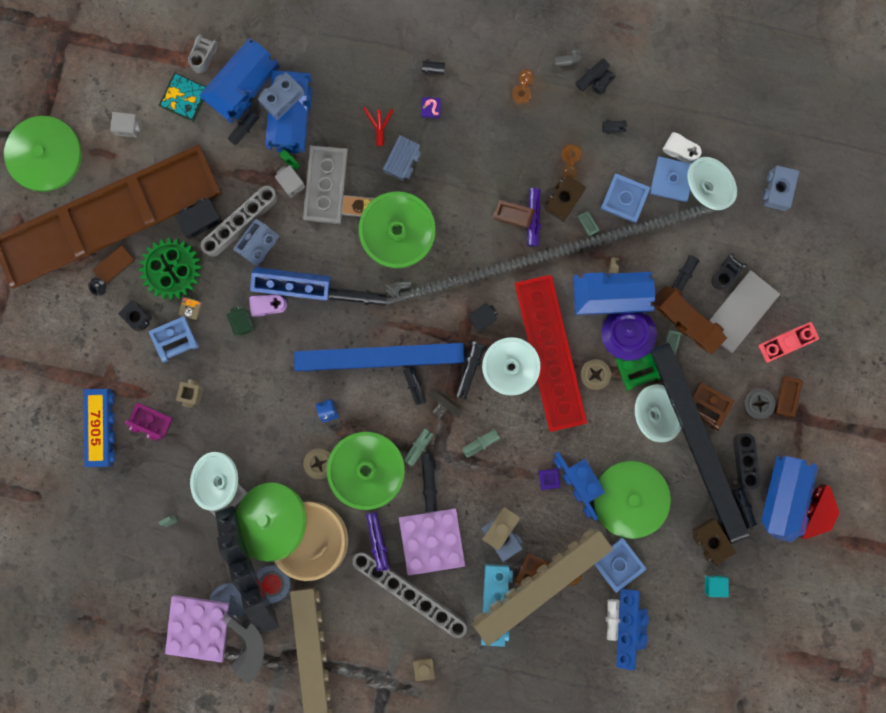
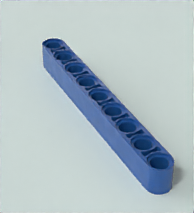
M464 343L294 352V371L465 363Z

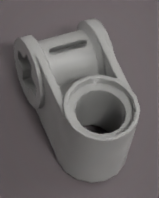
M201 34L196 37L194 46L188 56V62L195 73L203 74L207 71L217 51V41L205 39ZM197 60H202L201 64L194 65Z

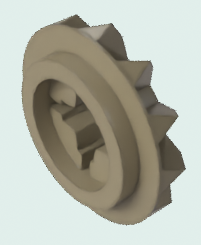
M590 360L583 365L580 378L589 389L600 390L610 382L611 370L601 360ZM600 369L602 370L598 375L600 380L596 378L589 380L592 376L591 370L595 372Z
M318 448L307 453L303 462L307 475L314 479H324L327 477V464L331 455L329 451ZM315 456H317V458H319L320 461H327L322 465L323 472L321 471V469H319V467H311L316 463Z

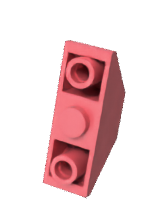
M809 322L758 345L765 362L768 363L820 338L812 322Z

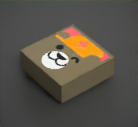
M183 297L178 315L198 321L203 302Z

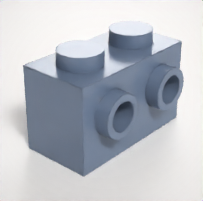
M287 72L276 77L273 82L274 84L269 89L265 88L258 98L260 104L276 120L284 115L305 94L303 88Z
M254 219L233 250L255 266H258L264 260L270 248L275 245L279 235L264 223Z

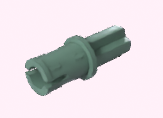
M423 429L416 442L412 443L413 446L404 458V461L413 466L421 453L426 451L425 447L434 435L429 433L428 430Z
M493 429L480 438L476 437L477 440L463 447L462 450L465 456L469 458L482 449L486 450L487 446L500 440V438Z

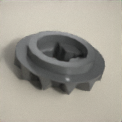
M754 389L745 397L744 407L753 418L764 419L773 413L775 399L765 389ZM758 398L761 402H767V404L761 406V409L758 406L752 405L758 401Z

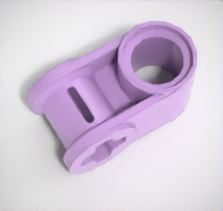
M279 295L249 297L252 317L282 313L287 308V300ZM277 300L281 302V305H278V308L274 306V303H276Z

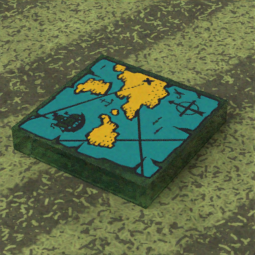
M174 72L158 106L194 123L204 102L199 95L207 86Z

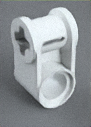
M675 132L671 133L662 149L667 155L690 164L697 160L702 153L699 145ZM690 152L694 153L692 157L689 156Z

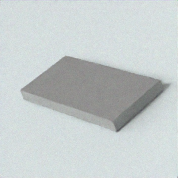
M310 145L303 221L341 224L348 149Z
M751 270L748 271L709 319L713 324L716 322L723 327V333L727 339L721 345L730 353L736 350L780 295V293Z

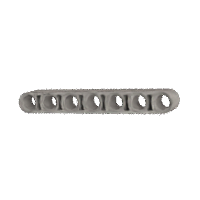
M360 551L354 556L353 566L358 571L455 638H461L466 634V623L461 617L391 568L383 571L382 576H375L373 568L377 566L375 557L371 554ZM357 557H366L367 564L364 566L359 565ZM391 578H396L399 581V586L393 588L389 585L388 581ZM411 589L415 592V597L408 599L405 597L404 592ZM422 601H429L431 608L424 610L420 604ZM439 612H445L447 619L439 621L436 615ZM460 623L463 625V630L455 632L452 629L453 625Z

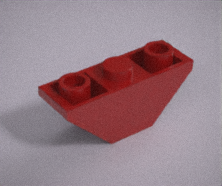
M820 484L813 493L814 499L809 506L807 514L809 520L806 532L801 537L799 536V538L808 539L833 529L840 512L830 486Z

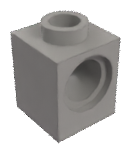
M112 112L110 131L115 136L138 138V132H141L142 129L140 119L135 114Z
M290 165L288 167L284 166L277 171L275 178L290 198L305 188L304 183Z

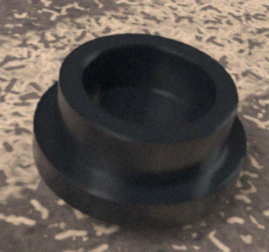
M95 277L88 283V288L94 296H102L106 293V285L103 280Z

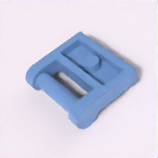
M185 316L148 331L163 363L169 361V358L189 349L199 348ZM187 337L189 341L168 351H165L163 346Z

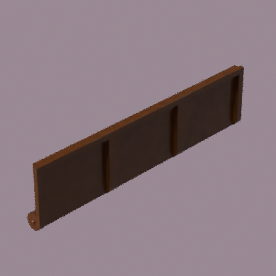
M200 144L1 233L0 263L11 288L19 287L177 215L180 210L195 206V202L202 198H215L222 194L221 186L216 182Z

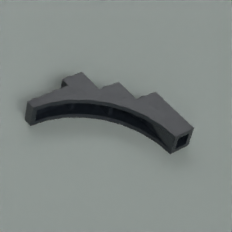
M230 506L215 512L219 537H217L219 552L229 566L232 583L241 594L244 612L260 634L278 628L276 612L269 602L252 565L235 508Z

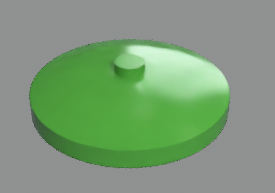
M36 116L24 120L12 130L5 144L4 159L10 175L19 184L33 191L49 192L65 186L74 178L81 164L82 148L76 133L66 123L54 117Z
M388 192L376 197L364 209L359 222V237L365 252L378 264L388 268H406L421 261L430 251L435 238V221L428 206L418 197L406 192Z
M359 432L344 438L333 449L327 464V478L335 496L344 504L360 510L376 509L390 502L399 492L405 475L404 461L399 449L385 436L373 432Z
M624 461L612 465L601 474L598 481L605 493L593 499V507L598 520L607 530L623 538L635 539L652 534L664 523L670 510L671 497L665 479L656 469L642 462Z
M264 483L254 487L243 497L236 511L248 554L256 560L267 562L282 560L297 549L304 537L307 525L304 503L300 496L286 485Z

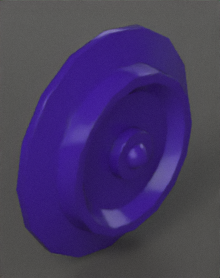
M644 312L610 314L604 321L601 331L602 342L607 351L616 358L626 361L638 360L648 355L650 350L653 349L657 338L656 326L650 316Z

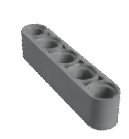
M270 186L260 188L202 240V251L211 257H215L248 229L254 219L258 220L276 204L278 196L274 189ZM267 192L273 194L270 200H264V195ZM258 205L257 212L250 213V207ZM238 218H244L242 225L237 226L235 224ZM229 230V236L223 239L221 237L222 232ZM210 243H215V249L208 251L207 246Z

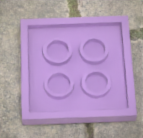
M456 508L399 517L408 575L465 566Z
M173 595L171 598L165 654L223 662L228 625L221 619L226 613L229 615L231 603Z

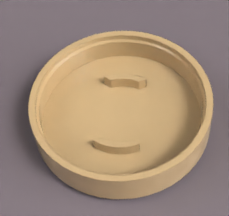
M307 501L303 502L307 515V525L301 543L292 554L282 560L274 561L283 573L301 581L317 580L332 573L342 563L348 548V532L340 515L328 505Z

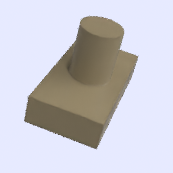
M503 507L482 540L499 551L520 520V517Z

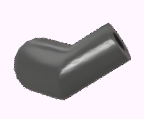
M574 49L571 52L572 55L556 56V66H567L580 62L582 60L581 50Z

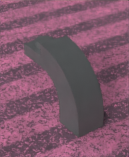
M226 613L221 620L237 632L242 640L241 652L230 668L235 674L250 684L263 662L264 644L262 637L247 619L242 621L236 615L231 617Z

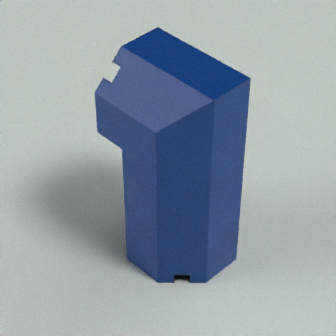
M249 38L199 96L231 124L234 122L233 118L236 120L240 119L252 104L249 101L250 98H255V95L271 78L272 70L277 71L280 65L275 59L271 61V54L259 43Z
M272 70L271 86L274 84L273 82L276 77L287 72L303 88L305 94L278 120L268 112L265 146L269 150L275 147L276 152L279 153L283 150L290 154H298L299 150L303 153L306 150L308 116L312 100V87L308 86V82L312 83L311 74Z
M652 272L609 273L607 276L606 273L583 274V278L574 275L572 277L574 315L652 312L654 306H650V304L655 302L654 279H649L652 276Z
M780 456L776 457L761 519L767 532L775 539L792 542L797 537L805 534L809 520L807 514L818 472L816 464L811 463L810 467L806 465L807 461L788 456H783V458Z

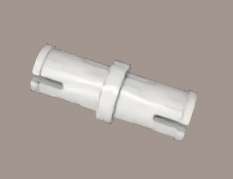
M608 599V612L605 619L607 622V640L616 641L618 640V626L620 623V600Z

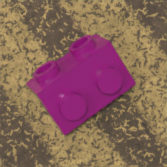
M137 402L129 420H126L124 424L129 425V430L136 433L142 431L146 433L147 438L157 441V439H164L173 418Z

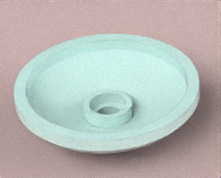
M701 157L690 165L687 175L688 184L691 192L700 203L714 210H724L734 203L737 196L736 182L729 169L723 163L711 157Z
M504 338L492 344L485 353L482 364L483 374L487 383L495 391L504 395H519L528 391L536 383L540 374V359L536 350L528 342L519 338ZM511 363L515 365L513 371L508 369V365Z
M657 384L644 388L638 395L635 403V418L640 430L647 438L654 442L661 443L674 439L680 432L681 427L664 386Z
M210 452L202 456L193 468L190 479L191 493L195 502L205 510L216 511L226 507L232 501L237 491V468L232 459L226 454Z

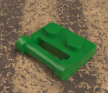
M650 352L638 360L626 361L619 358L615 359L626 391H630L633 389L632 387L653 380H661ZM652 367L653 373L629 380V374Z

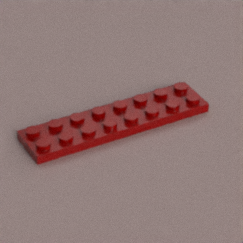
M552 274L514 283L527 341L536 350L540 359V374L537 383L549 432L587 424Z

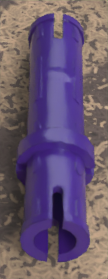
M538 188L529 189L528 208L535 210L529 229L526 228L528 230L527 246L530 247L539 246L541 189Z
M370 512L366 514L373 546L371 550L372 555L375 556L377 571H386L389 569L386 557L387 547L384 546L378 513Z

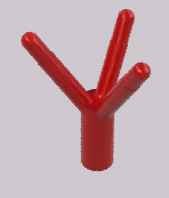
M364 107L363 110L376 129L377 146H384V128L394 110L391 109L383 124H381V110H377L376 123L368 109Z

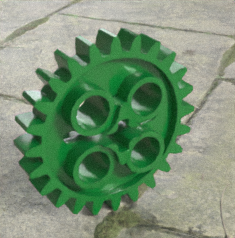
M168 238L167 243L160 239V245L153 242L154 249L147 247L149 254H142L146 259L145 261H139V263L144 265L143 268L138 269V271L144 273L140 276V279L146 280L143 286H150L148 291L150 293L155 291L154 296L158 297L161 294L162 299L165 300L169 296V299L173 300L174 295H176L177 298L181 299V293L188 296L187 289L194 291L192 284H199L195 279L202 276L197 273L198 270L202 269L201 266L197 265L201 260L195 258L198 253L196 251L191 252L193 247H186L187 243L185 241L180 244L179 239L176 238L173 243L172 239ZM172 252H177L178 254L175 260H170ZM161 255H164L167 263L172 266V271L178 277L180 283H177L174 275L168 272L169 267L162 260ZM161 262V268L155 271L154 264ZM187 267V274L181 277L180 270ZM171 278V284L165 287L164 280Z

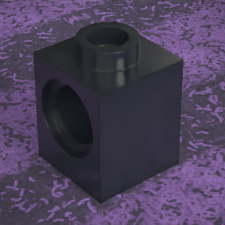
M133 300L118 313L133 330L138 332L145 330L150 325L149 321L152 319ZM139 312L140 319L139 321L134 322L133 316L135 313Z
M485 303L467 315V318L478 333L495 322L498 313L493 305L489 306Z

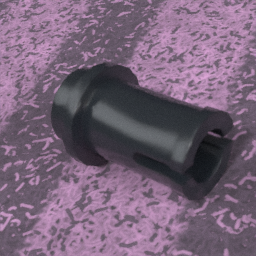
M429 59L423 61L422 72H425L426 75L427 73L444 75L445 62L428 61Z
M606 70L598 81H594L592 89L597 94L605 93L607 86L616 78L613 75L614 73Z
M607 119L602 122V132L607 135L614 132L626 133L627 131L625 128L627 127L626 120L610 121Z

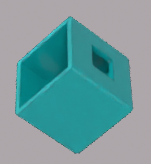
M705 575V595L708 597H729V578L724 575Z

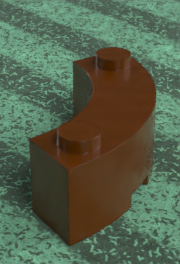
M665 285L655 296V302H651V304L664 318L676 324L674 327L685 337L688 336L698 347L712 355L727 339L723 333V327L716 322L713 324L699 314L681 297L683 294L674 287L672 289Z

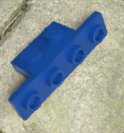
M554 453L555 458L553 461L558 469L562 468L565 475H563V478L568 486L572 485L574 488L573 495L578 503H583L585 507L582 509L588 519L598 520L589 502L604 494L605 491L586 459L568 468L560 453Z
M621 589L620 623L618 626L617 668L627 670L636 669V651L645 649L648 643V609L639 608L640 592L637 590Z

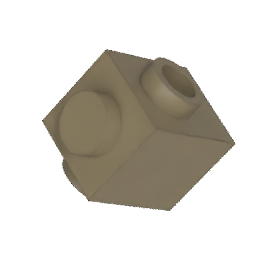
M188 379L187 383L180 382L176 401H180L182 406L193 408L194 405H200L204 387L199 386V382Z

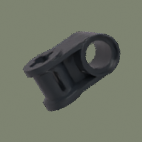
M731 253L712 277L711 283L713 287L722 290L730 286L747 264L741 263ZM719 276H723L726 279L725 284L719 281Z

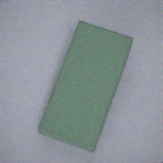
M588 211L578 216L589 238L600 232Z
M668 330L666 343L671 345L676 355L681 332Z
M175 515L159 521V524L169 527L178 522Z

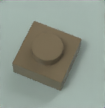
M433 658L413 660L416 681L435 679Z

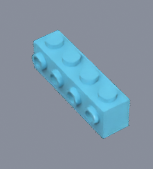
M485 564L483 613L490 609L489 606L497 600L501 601L506 597L505 594L509 591L508 583L512 582L513 571L509 570L508 565ZM509 631L489 646L505 647V641H509ZM481 639V645H486Z

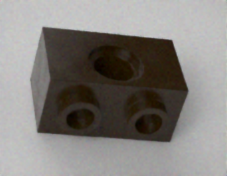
M568 175L564 180L562 178L555 186L558 189L555 195L550 194L545 202L547 205L545 211L562 222H565L587 188ZM566 194L569 197V201L562 202L559 195Z
M711 518L692 530L695 534L692 536L698 546L701 545L705 551L703 555L709 563L712 562L718 565L736 554L716 519ZM714 537L716 545L710 548L708 542Z

